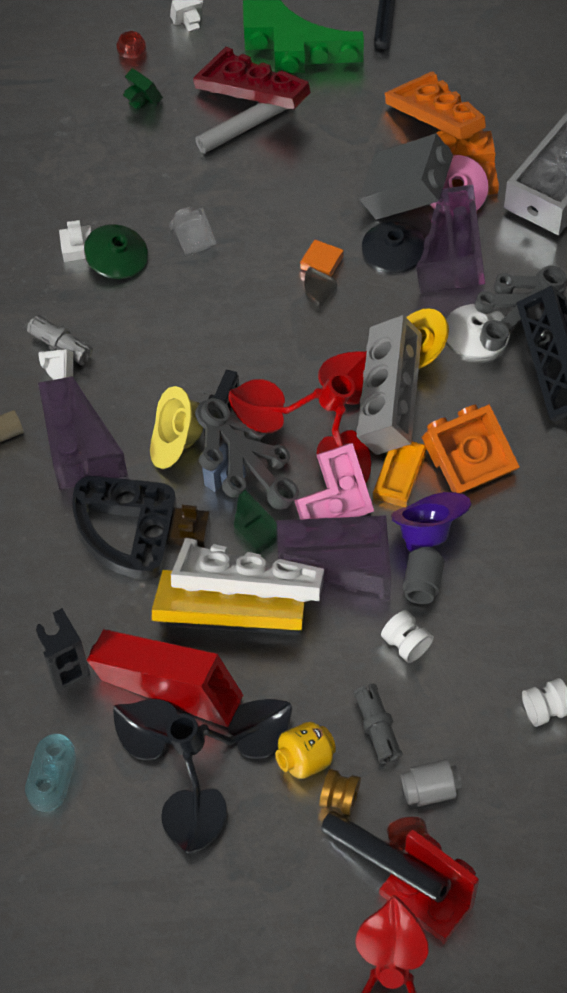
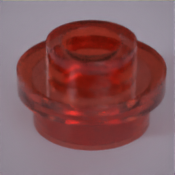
M127 31L121 34L116 45L117 52L124 58L134 59L146 51L145 40L140 33L135 31Z

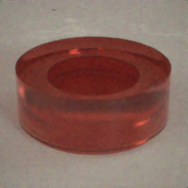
M415 816L395 820L387 828L389 844L398 850H405L406 836L411 829L420 835L423 833L428 834L425 821Z

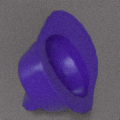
M456 492L432 494L407 507L394 511L391 514V519L400 525L401 534L408 551L412 552L421 547L431 548L445 543L449 537L452 521L469 511L471 501L466 495Z

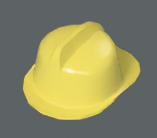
M173 386L168 388L162 394L157 406L156 421L150 444V456L155 467L161 469L169 468L176 463L183 450L191 447L203 432V427L198 423L195 416L196 408L200 403L190 400L186 391L181 387Z

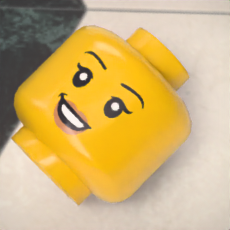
M312 721L304 722L280 735L278 750L275 756L279 767L284 772L289 771L292 776L304 779L330 766L333 761V754L336 752V745L332 734L326 727Z

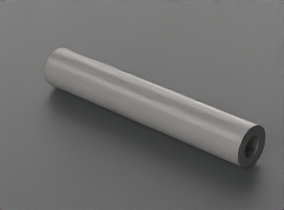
M259 103L195 137L196 144L199 150L205 154L287 109L281 106Z

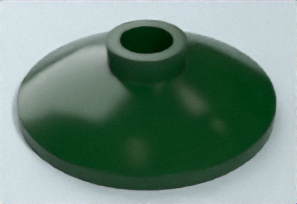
M109 224L94 229L87 236L84 244V255L90 267L100 275L112 279H127L143 270L148 259V248L143 238L131 228Z

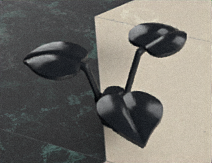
M147 699L131 704H117L113 708L117 735L130 755L139 760H155L163 754L167 743L173 744L176 751L183 755L192 782L193 792L180 790L171 795L163 806L161 818L167 835L185 853H195L210 845L221 833L227 819V805L221 792L213 788L200 791V783L192 757L203 748L205 743L204 736L207 735L228 745L237 743L240 753L245 757L252 759L266 758L278 750V739L283 732L288 730L292 714L291 703L283 700L264 699L244 703L238 706L229 726L226 727L231 735L228 737L209 729L207 724L199 726L195 718L189 714L178 715L175 707L164 700Z

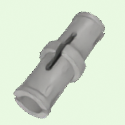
M39 314L30 320L27 332L48 344L49 349L52 351L71 350L73 351V360L80 365H84L85 361L87 362L91 357L93 347L75 338L67 328L58 327Z

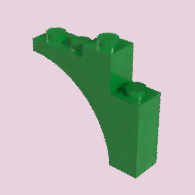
M243 0L245 51L274 49L276 73L279 71L289 74L305 73V65L364 62L363 31L336 30L314 24L292 12L281 0Z

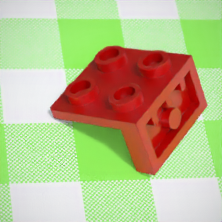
M411 829L406 836L405 854L450 880V891L442 902L437 903L391 874L380 887L379 894L386 900L396 895L413 912L422 927L445 944L474 907L479 879L475 876V870L467 862L459 858L452 859L442 851L441 845L433 837L425 833L420 835Z

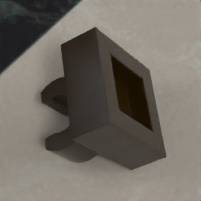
M182 505V508L174 507L168 535L169 545L182 546L185 538L197 540L198 547L205 548L210 522L209 511L197 510V506Z

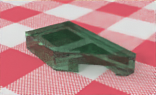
M244 490L238 496L234 533L253 553L260 554L284 537V529Z

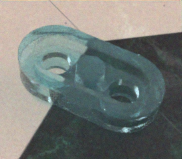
M51 734L44 737L38 743L25 785V793L30 805L41 812L57 809L66 797L76 760V753L71 740L64 735ZM53 748L61 749L60 753L55 756L48 754ZM44 783L51 784L49 790L45 792L38 790L40 785Z

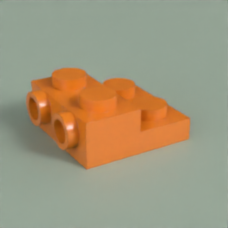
M442 130L438 131V136L450 148L453 155L469 157L483 168L488 180L487 195L498 194L499 183L495 167L496 153L492 132L480 130L474 133L472 137L461 140ZM454 179L452 185L454 188L459 189L463 187V182L460 179Z
M476 404L466 407L457 413L458 418L447 421L446 417L433 421L427 425L428 430L421 437L435 467L441 468L452 492L463 494L520 468L490 404L479 409Z

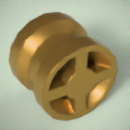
M329 769L321 791L319 806L327 809L334 806L340 808L343 814L351 815L358 796L361 777L352 775L347 778L341 776L339 771Z

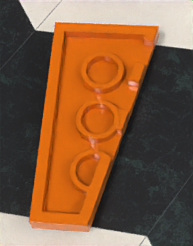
M433 71L385 92L387 105L455 136L457 139H468L474 133L486 128L485 116L469 102H462L459 93L456 91L450 92L448 84L444 80L438 81L437 74Z

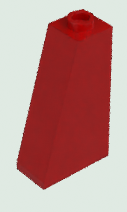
M103 629L87 658V662L102 681L150 699L167 701L176 709L225 727L229 726L244 696L223 661L216 653Z

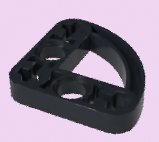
M101 476L81 478L74 487L72 505L78 533L88 551L109 569L131 578L152 580L161 575L165 567L169 547L168 535L174 507H177L173 488L165 483ZM90 490H96L97 493H93L91 498H86L85 495L89 494ZM107 491H109L110 500H105V497H107ZM124 491L135 494L134 499L129 503H120L116 500V497ZM142 494H146L144 504H142ZM159 497H165L166 500H163L161 505H155ZM89 512L139 517L131 555L115 549L102 539L91 523ZM151 525H159L164 529L163 533L157 537H149L144 534V531ZM147 548L152 549L153 561H150L149 566H142V562H145L147 558Z

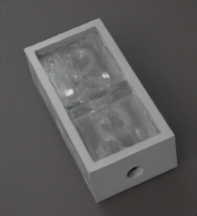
M567 112L507 181L504 209L557 235L567 226Z

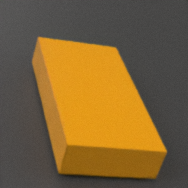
M411 441L410 445L388 451L374 487L372 498L407 507L427 452L426 446Z

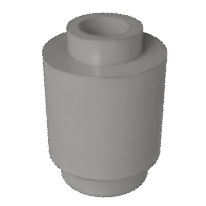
M447 759L410 767L409 772L401 774L402 787L408 805L417 803L420 807L456 798V790L462 788L457 766H450Z

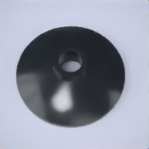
M391 221L380 223L372 227L362 240V254L365 260L375 269L388 273H400L411 270L422 261L426 251L423 235L415 227L403 222Z

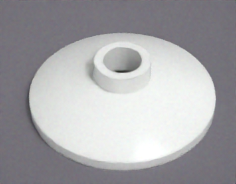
M468 304L455 309L447 317L449 335L446 343L459 355L472 359H484L498 354L506 347L510 338V332L503 348L497 351L486 350L480 341L483 325L490 320L501 321L505 316L495 308L491 313L484 314L476 310L475 304Z

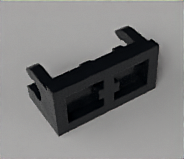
M63 608L53 612L56 626L59 627L58 633L55 635L46 634L41 624H38L36 628L38 638L45 649L43 654L57 692L91 675L82 641Z

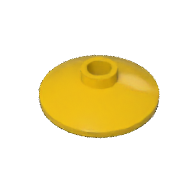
M421 309L406 317L422 333L419 369L427 366L438 357L448 339L449 325L447 319L435 309Z

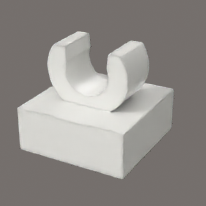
M173 0L170 17L174 25L184 23L188 33L198 30L200 28L198 22L201 21L203 0Z
M80 220L67 222L68 229L59 230L64 262L85 259L84 244L87 236L92 232L91 226H81Z

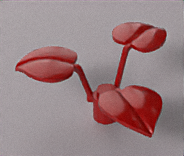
M367 351L347 352L327 359L321 365L318 372V380L323 387L316 388L313 393L287 407H283L285 397L281 389L268 380H250L229 391V402L236 416L249 428L262 433H272L280 430L284 424L283 414H289L318 398L320 405L325 410L335 411L336 415L332 426L333 436L324 437L319 442L317 454L353 443L365 483H367L371 474L369 448L357 438L356 431L346 430L341 434L339 433L341 418L346 411L344 404H360Z
M393 895L378 911L369 916L360 925L356 934L355 941L358 952L367 962L376 966V968L370 970L369 979L361 993H371L376 981H380L384 987L389 989H396L405 984L408 993H416L414 975L409 970L420 967L426 961L429 943L419 920L396 895Z

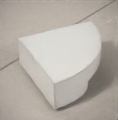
M64 349L39 352V361L42 368L46 370L54 381L69 385L73 384V351Z

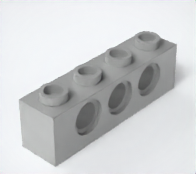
M404 315L371 326L369 329L359 421L356 430L357 438L376 455L410 445L412 441L422 333Z

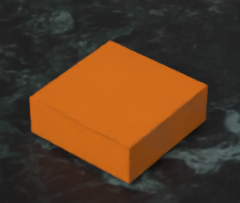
M314 239L300 261V267L302 270L330 280L344 257V250Z

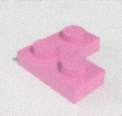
M353 443L317 454L327 489L294 500L305 534H310L374 512Z

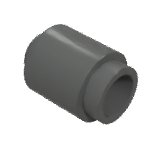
M421 547L409 554L403 589L405 590V597L411 602L429 604L439 594L445 560L435 549Z

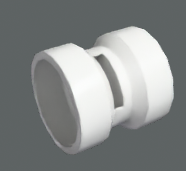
M403 610L392 617L381 632V637L389 645H395L399 649V655L407 663H411L421 657L434 640V636L426 628H419L416 625V618L407 610Z
M558 678L547 682L546 686L541 688V690L533 687L522 691L524 708L535 727L548 723L551 716L559 718L567 716V686L562 679Z

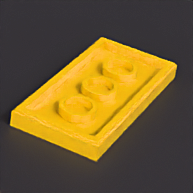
M162 570L152 606V621L302 630L306 602L296 601L292 598H261L257 595L239 593L226 595L217 591H187L183 588L171 587V573L173 570Z

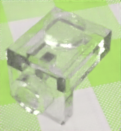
M187 207L175 213V217L169 225L172 231H176L185 256L200 252L217 244L203 207L197 210Z

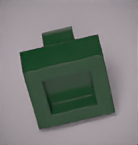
M132 68L125 75L131 86L125 90L123 96L129 100V105L137 111L144 106L146 100L154 106L162 100L163 96L155 84L137 70Z

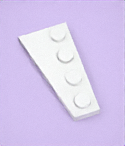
M185 538L171 573V587L183 588L187 591H217L226 595L239 593L257 595L261 598L282 597L292 598L300 602L319 601L324 583L323 568L278 559L272 564L266 562L261 557V554L247 552L244 556L228 554V547L213 544L211 549L198 547L197 540Z

